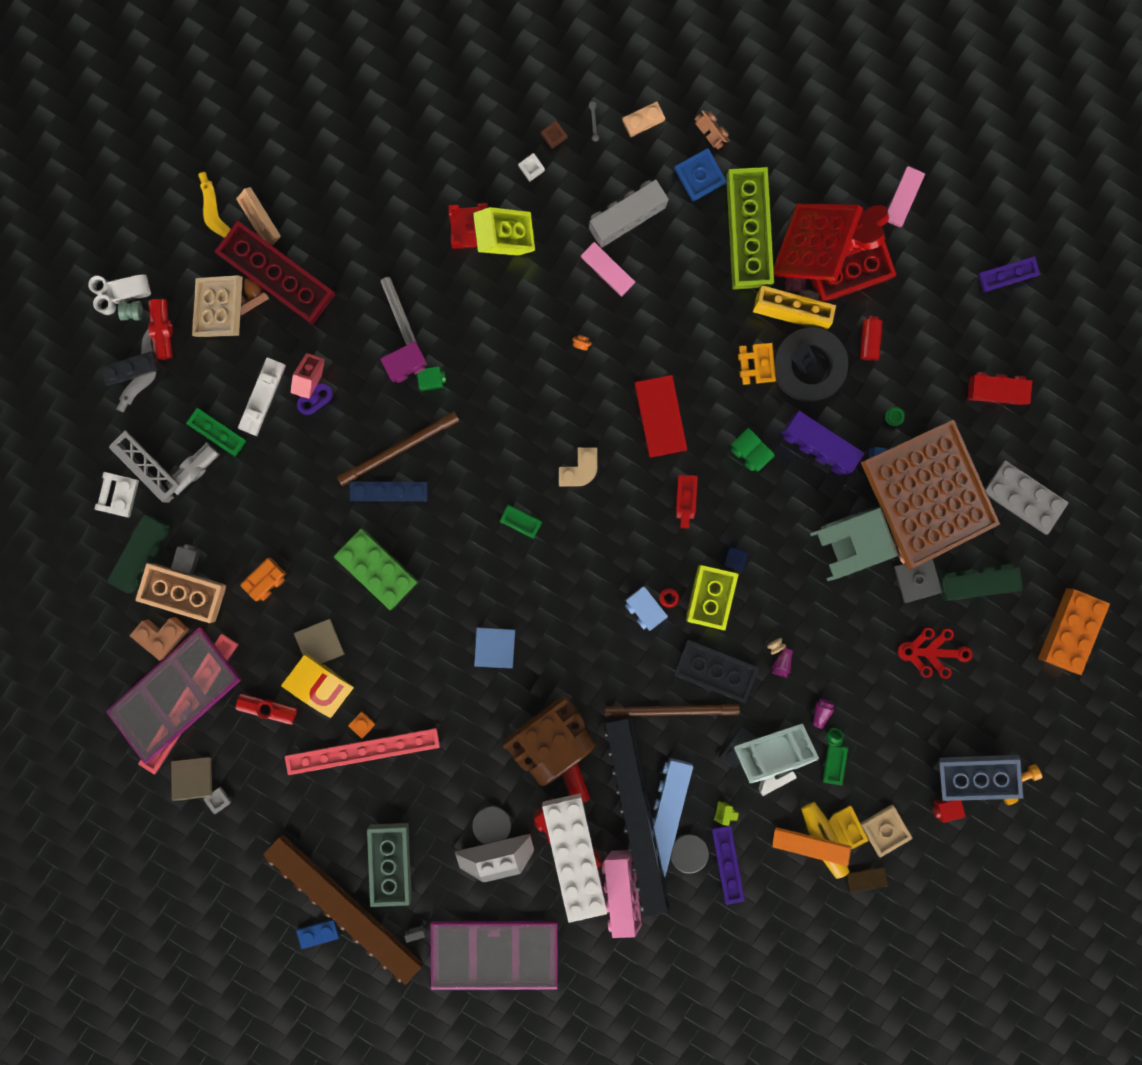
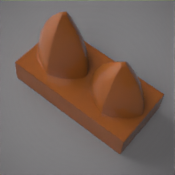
M247 278L244 281L247 299L241 295L240 316L269 299L265 289H262L256 282Z

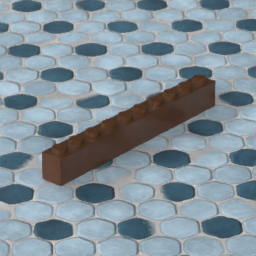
M282 834L263 854L268 864L271 866L275 865L284 878H289L298 891H303L308 895L309 901L314 905L320 906L324 915L328 918L332 917L336 921V925L341 930H346L355 943H360L365 947L364 950L368 955L376 957L381 967L386 970L389 969L398 982H403L406 985L421 969L423 961L286 836Z

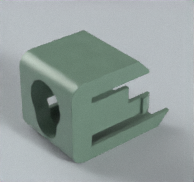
M881 507L858 512L822 526L821 530L810 533L811 536L818 534L822 546L832 543L838 561L829 564L833 576L827 578V581L849 575L898 556Z

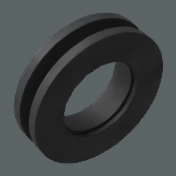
M809 327L793 332L781 342L775 352L776 382L788 396L799 401L814 402L829 397L841 387L847 376L848 356L845 347L834 334L821 328ZM802 342L809 346L820 348L829 360L827 376L817 384L801 382L793 373L791 357L795 348L800 346Z

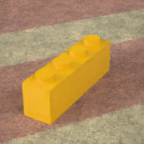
M761 286L756 295L753 312L806 327L828 330L833 323L836 305Z

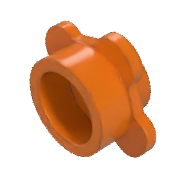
M582 335L572 339L574 341L573 346L578 349L587 350L588 346L592 344V342L588 341V337Z

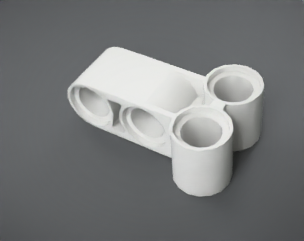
M136 275L108 282L103 277L94 276L89 281L90 290L98 295L93 302L94 308L105 315L113 314L116 310V304H119L120 301H132L151 295L147 275ZM103 282V288L97 291V284ZM104 301H108L106 309L101 308Z

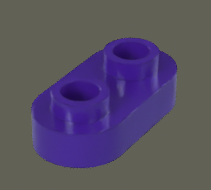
M318 384L309 399L305 397L298 399V410L305 415L313 414L332 399V389L326 384ZM323 390L327 393L325 397L320 396ZM306 402L311 403V407L309 409L305 408Z

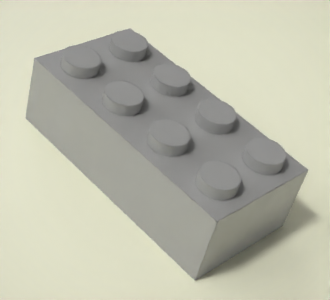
M649 180L640 186L641 189L637 192L633 190L624 196L625 199L621 202L615 201L607 207L608 210L601 213L599 211L591 216L592 220L589 223V230L600 248L666 208L668 198L657 180L653 182Z

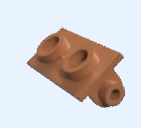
M702 110L701 112L704 116L698 115L695 118V124L703 134L709 130L711 131L706 138L713 148L716 147L719 150L724 145L723 141L730 142L727 138L729 134L724 127L717 125V118L711 111Z

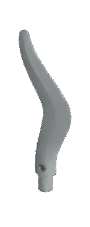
M149 329L143 337L142 354L152 351ZM156 372L134 378L119 399L121 401L117 410L124 412L127 405H131L134 397L154 380Z

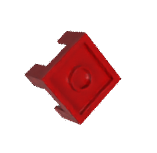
M479 203L478 207L459 208L458 205H449L451 245L453 249L478 247L473 213L488 208L487 203Z

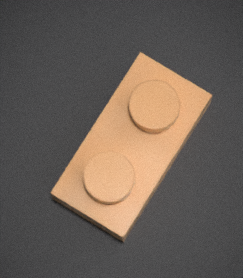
M655 102L624 117L622 121L630 137L665 121V117L658 102Z

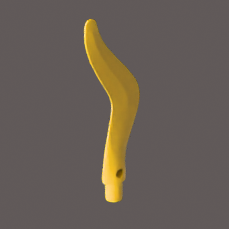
M206 172L199 173L198 175L202 183L200 187L204 197V221L211 230L225 238L231 229L219 218L212 182L208 180Z

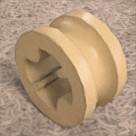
M778 638L767 645V648L771 649L770 653L772 655L786 647V644L782 643V638Z

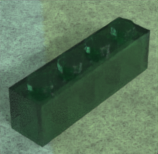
M144 514L107 583L125 593L137 591L140 587V579L144 574L146 564L151 561L152 557L154 558L160 550L158 546L168 536L170 525L150 514Z
M1013 564L1001 565V569L994 570V567L982 568L981 572H975V569L964 570V574L956 575V572L944 573L945 577H939L942 590L941 598L944 601L1023 590L1020 567H1013Z

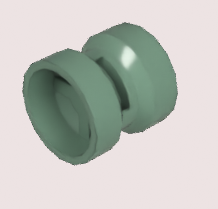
M120 301L118 304L120 320H128L129 318L142 320L143 307L141 301H133L132 303Z

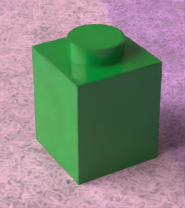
M440 367L427 368L417 373L419 389L421 391L444 388L443 383L446 382L445 371H441Z

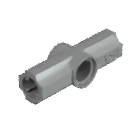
M206 442L193 456L183 461L179 467L180 469L172 476L180 485L174 493L179 495L192 481L194 482L200 478L206 471L205 468L220 455L213 446ZM169 481L166 482L170 489L173 485Z

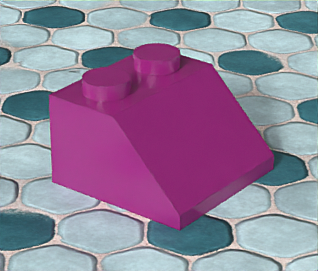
M415 341L381 358L390 379L393 382L397 381V383L407 379V375L412 372L417 374L425 369L424 366L428 365L420 347Z

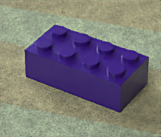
M800 411L792 414L781 431V434L784 435L783 439L791 444L795 442L800 445L799 449L806 454L812 453L816 456L815 459L823 465L825 463L832 466L831 470L839 475L852 473L864 455L862 451Z

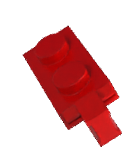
M678 475L676 518H681L680 528H689V519H694V514H696L698 476Z

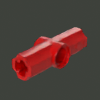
M154 299L149 301L151 320L148 325L149 334L153 340V350L156 353L157 359L172 358L170 337H172L173 330L168 318L167 300Z
M243 693L239 695L236 703V710L257 715L262 719L268 718L290 725L293 724L297 713V708L276 703L271 699L265 700ZM263 704L269 705L271 709L269 714L264 713L262 709Z

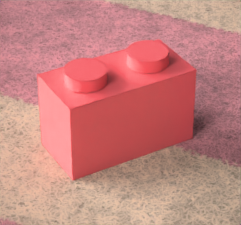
M306 353L293 374L291 393L309 399L322 378L325 359Z

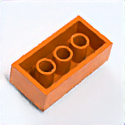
M1066 588L1038 659L1072 673L1082 675L1110 603L1078 590Z

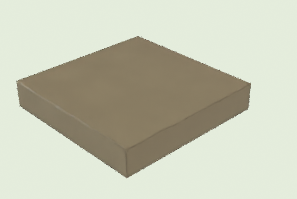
M331 619L294 633L302 655L308 654L320 664L345 654Z
M210 757L171 761L173 801L212 797V765Z

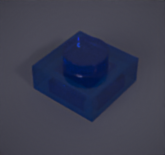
M729 547L723 566L743 571L748 553Z

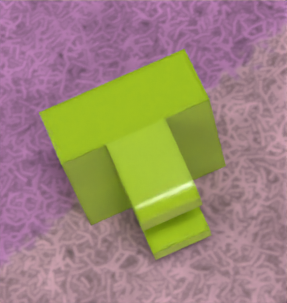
M718 801L714 820L722 825L729 826L730 820H738L739 813L732 810L733 807L731 805Z

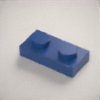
M334 919L297 929L301 949L333 941L340 937Z

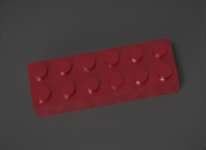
M238 220L215 250L216 254L312 325L335 296L331 289Z

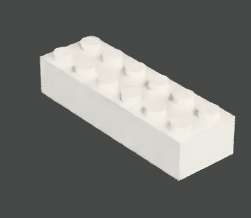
M581 793L543 802V812L568 923L607 914Z

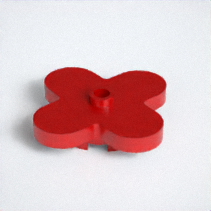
M873 206L861 213L848 251H853L852 248L859 247L862 250H869L883 244L885 235L881 227L889 220L888 209L885 206Z

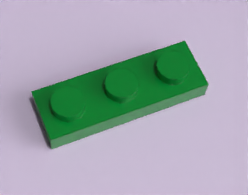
M199 408L194 411L186 423L233 456H237L246 442L244 438Z

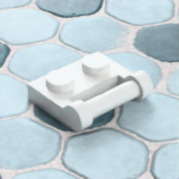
M103 472L102 478L104 480L100 497L94 509L130 517L139 480ZM115 480L117 482L111 507L106 506L111 481Z

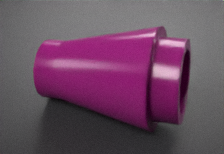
M786 648L781 650L772 666L773 674L787 678L791 670L792 650Z
M820 699L819 702H816L812 725L823 729L825 723L835 710L833 708L834 703L826 699Z

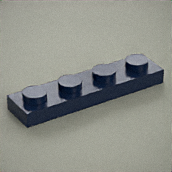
M350 482V501H428V482Z

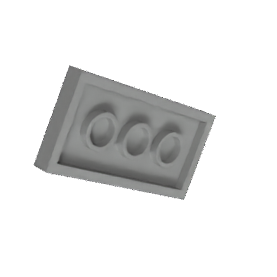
M1007 461L1002 462L985 488L988 497L1046 535L1049 534L1068 505L1067 501Z

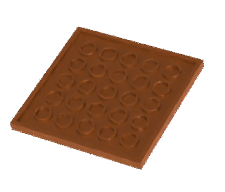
M954 420L861 462L908 570L1000 525Z

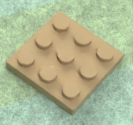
M243 277L196 278L192 336L239 335Z

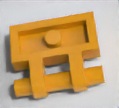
M772 343L752 345L753 353H747V346H740L738 360L741 361L740 378H742L743 385L750 384L751 376H755L756 384L775 382ZM749 359L754 360V370H749Z

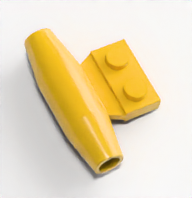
M815 802L801 808L810 836L852 846L851 849L868 841L850 805L833 813L829 820H827ZM824 861L836 879L844 877L849 873L847 866Z

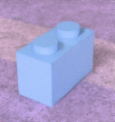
M644 586L625 599L628 603L625 605L631 614H637L639 617L637 622L643 629L648 628L650 631L668 617Z

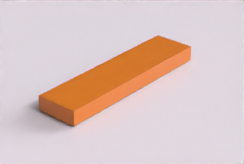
M776 827L772 847L848 867L852 846Z

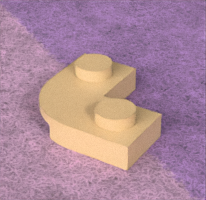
M578 448V467H559V486H583L592 481L597 472V448Z

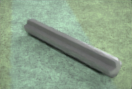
M385 277L381 280V284L407 346L414 341L416 342L393 283L390 277Z

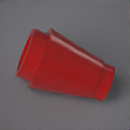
M668 588L661 592L660 602L663 606L671 608L678 603L679 596L674 589ZM667 594L671 595V599L669 601H666V599L664 598Z

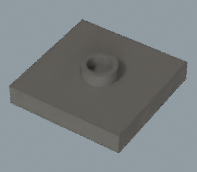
M933 559L909 570L906 563L894 566L904 603L942 593Z

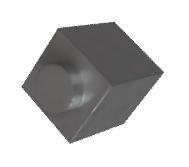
M184 544V547H177L171 569L186 574H194L201 552L196 551L195 546Z

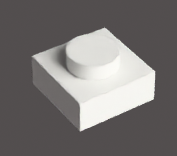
M534 153L518 164V167L529 182L545 171V168Z

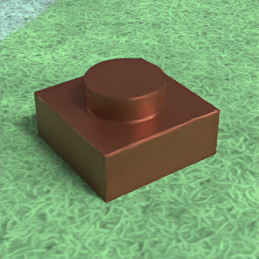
M557 121L541 131V135L551 149L567 139L566 133Z

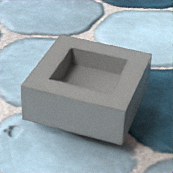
M221 787L212 792V797L204 798V801L214 815L232 802Z

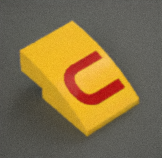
M308 654L302 657L281 685L294 696L329 718L334 715L354 688L327 666L320 664Z

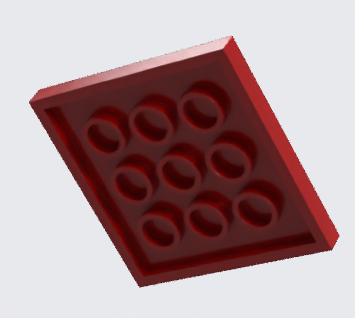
M797 204L773 267L774 276L837 281L863 208L860 205Z

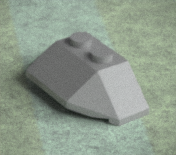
M527 834L456 851L455 854L459 867L484 883L521 874L534 852L531 835Z

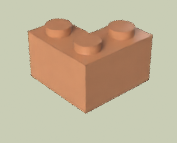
M176 617L169 618L161 629L148 619L141 621L130 637L160 661L172 652L190 628Z

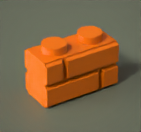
M267 558L240 586L255 601L260 599L264 601L271 595L270 590L274 586L279 587L285 581L283 577L286 575V572L272 558Z

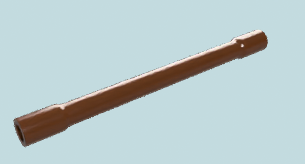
M454 411L400 443L355 468H351L338 475V481L344 486L357 479L358 476L435 433L459 422Z
M739 703L688 706H605V718H621L624 716L739 715L740 712Z

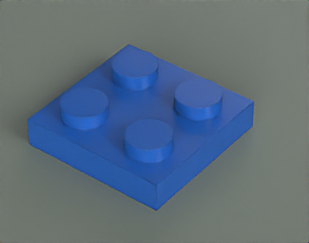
M708 148L674 167L692 202L727 182Z

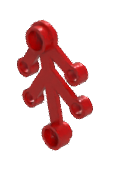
M924 628L915 640L904 642L898 647L899 657L902 660L911 661L919 669L920 675L926 678L930 677L933 671L931 667L925 666L917 656H925L937 669L939 676L945 679L951 676V669L945 667L936 657L957 658L962 662H968L972 658L971 649L965 646L958 647L957 650L937 649L946 640L953 638L954 633L950 629H943L940 635L926 648L918 647L926 639L934 637L935 633L931 628ZM927 630H930L931 635L929 637H926L925 632ZM946 631H949L950 636L948 638H945L944 633ZM907 648L911 649V653L909 655L905 654V650ZM964 651H967L968 656L966 658H963L962 653ZM925 668H928L929 673L927 675L923 674V670ZM944 669H947L948 674L946 676L942 675V671Z

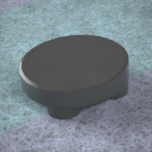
M496 805L487 806L475 815L473 832L480 842L489 844L506 840L510 834L511 820L507 812Z
M684 834L676 837L670 857L673 865L679 871L695 873L706 865L709 852L702 838L694 834Z

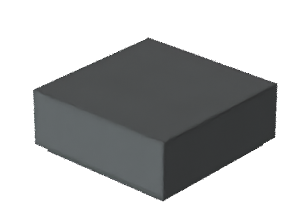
M425 925L408 929L405 934L406 943L424 938L427 932Z

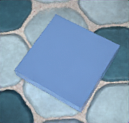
M477 628L474 666L513 668L515 630Z

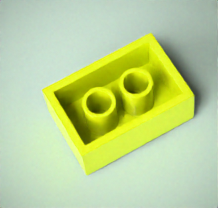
M489 207L473 213L478 252L522 255L535 251L531 212Z
M698 565L686 621L726 630L738 574Z

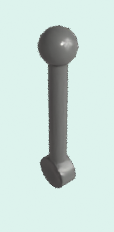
M592 101L589 104V109L592 113V140L596 142L599 140L595 115L597 105Z

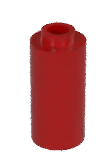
M867 316V319L863 320L860 359H880L883 321L879 320L877 316Z
M577 763L562 774V778L569 796L581 793L584 803L591 798Z

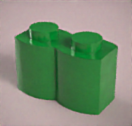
M749 428L731 444L733 447L731 451L738 458L740 456L746 461L744 464L750 471L755 470L758 472L775 456Z

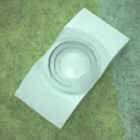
M803 724L734 747L750 783L769 779L777 774L800 768L819 759Z

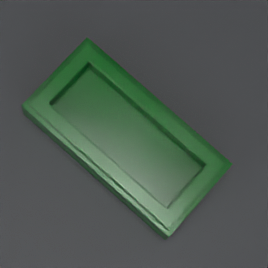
M510 505L507 506L500 520L501 523L533 539L542 521Z
M828 744L823 783L843 784L848 747Z

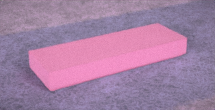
M909 166L906 167L888 208L889 223L900 228L902 227L925 173Z
M595 242L581 255V258L621 297L635 284V281Z

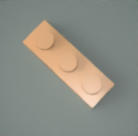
M251 187L245 188L237 197V201L259 237L273 246L281 236Z

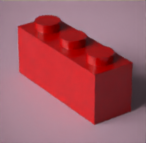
M977 372L976 375L969 378L967 400L1027 405L1030 404L1032 381L1026 380L1024 376H1014V379L1007 378V375L995 374V377L988 376V373Z

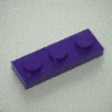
M1034 256L981 272L978 276L983 292H987L1039 276L1040 272Z

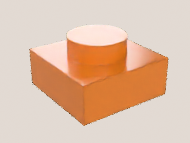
M361 711L348 726L359 737L363 738L376 723Z

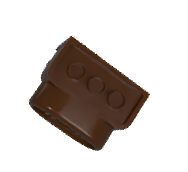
M566 694L562 695L505 738L503 742V748L508 749L515 762L524 770L530 771L541 786H545L560 777L586 757L595 747V741L585 729L582 715Z

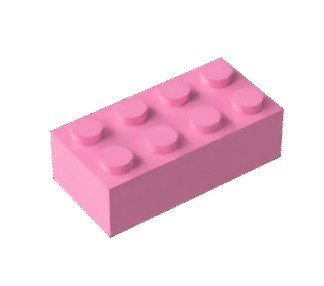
M628 850L611 851L604 862H602V872L606 874L604 891L608 893L606 908L607 912H610L608 930L609 932L612 931V938L636 937L642 926L639 894L635 884L637 876L632 870V853L630 854Z

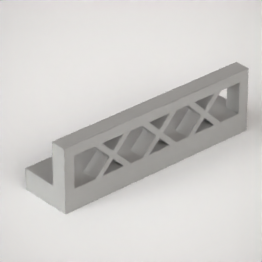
M124 431L109 448L162 502H170L174 498L172 494L180 485L127 431ZM125 438L130 441V450H127L121 444ZM134 453H142L144 455V464H141L134 457ZM148 466H155L157 468V478L148 471ZM161 480H168L173 486L167 490L161 484Z

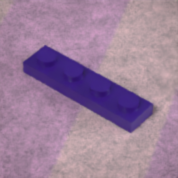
M731 825L713 827L711 829L725 904L743 902L745 900Z

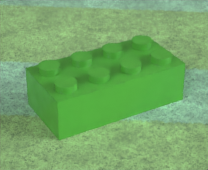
M360 529L334 556L389 610H392L419 582L365 529Z

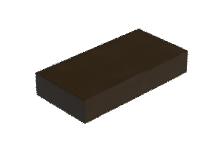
M884 866L853 871L846 875L850 893L888 886Z

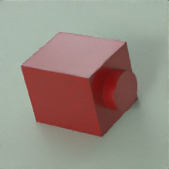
M934 800V815L943 823L966 817L961 800Z

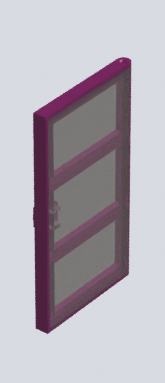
M199 627L106 712L143 763L148 764L239 683L241 678L204 630Z
M431 921V990H557V921Z

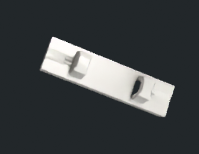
M266 358L238 429L255 436L258 435L286 365Z

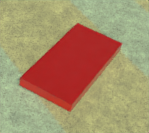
M673 376L635 382L649 458L686 451L687 446Z

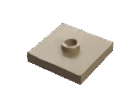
M893 804L860 823L879 857L913 839Z

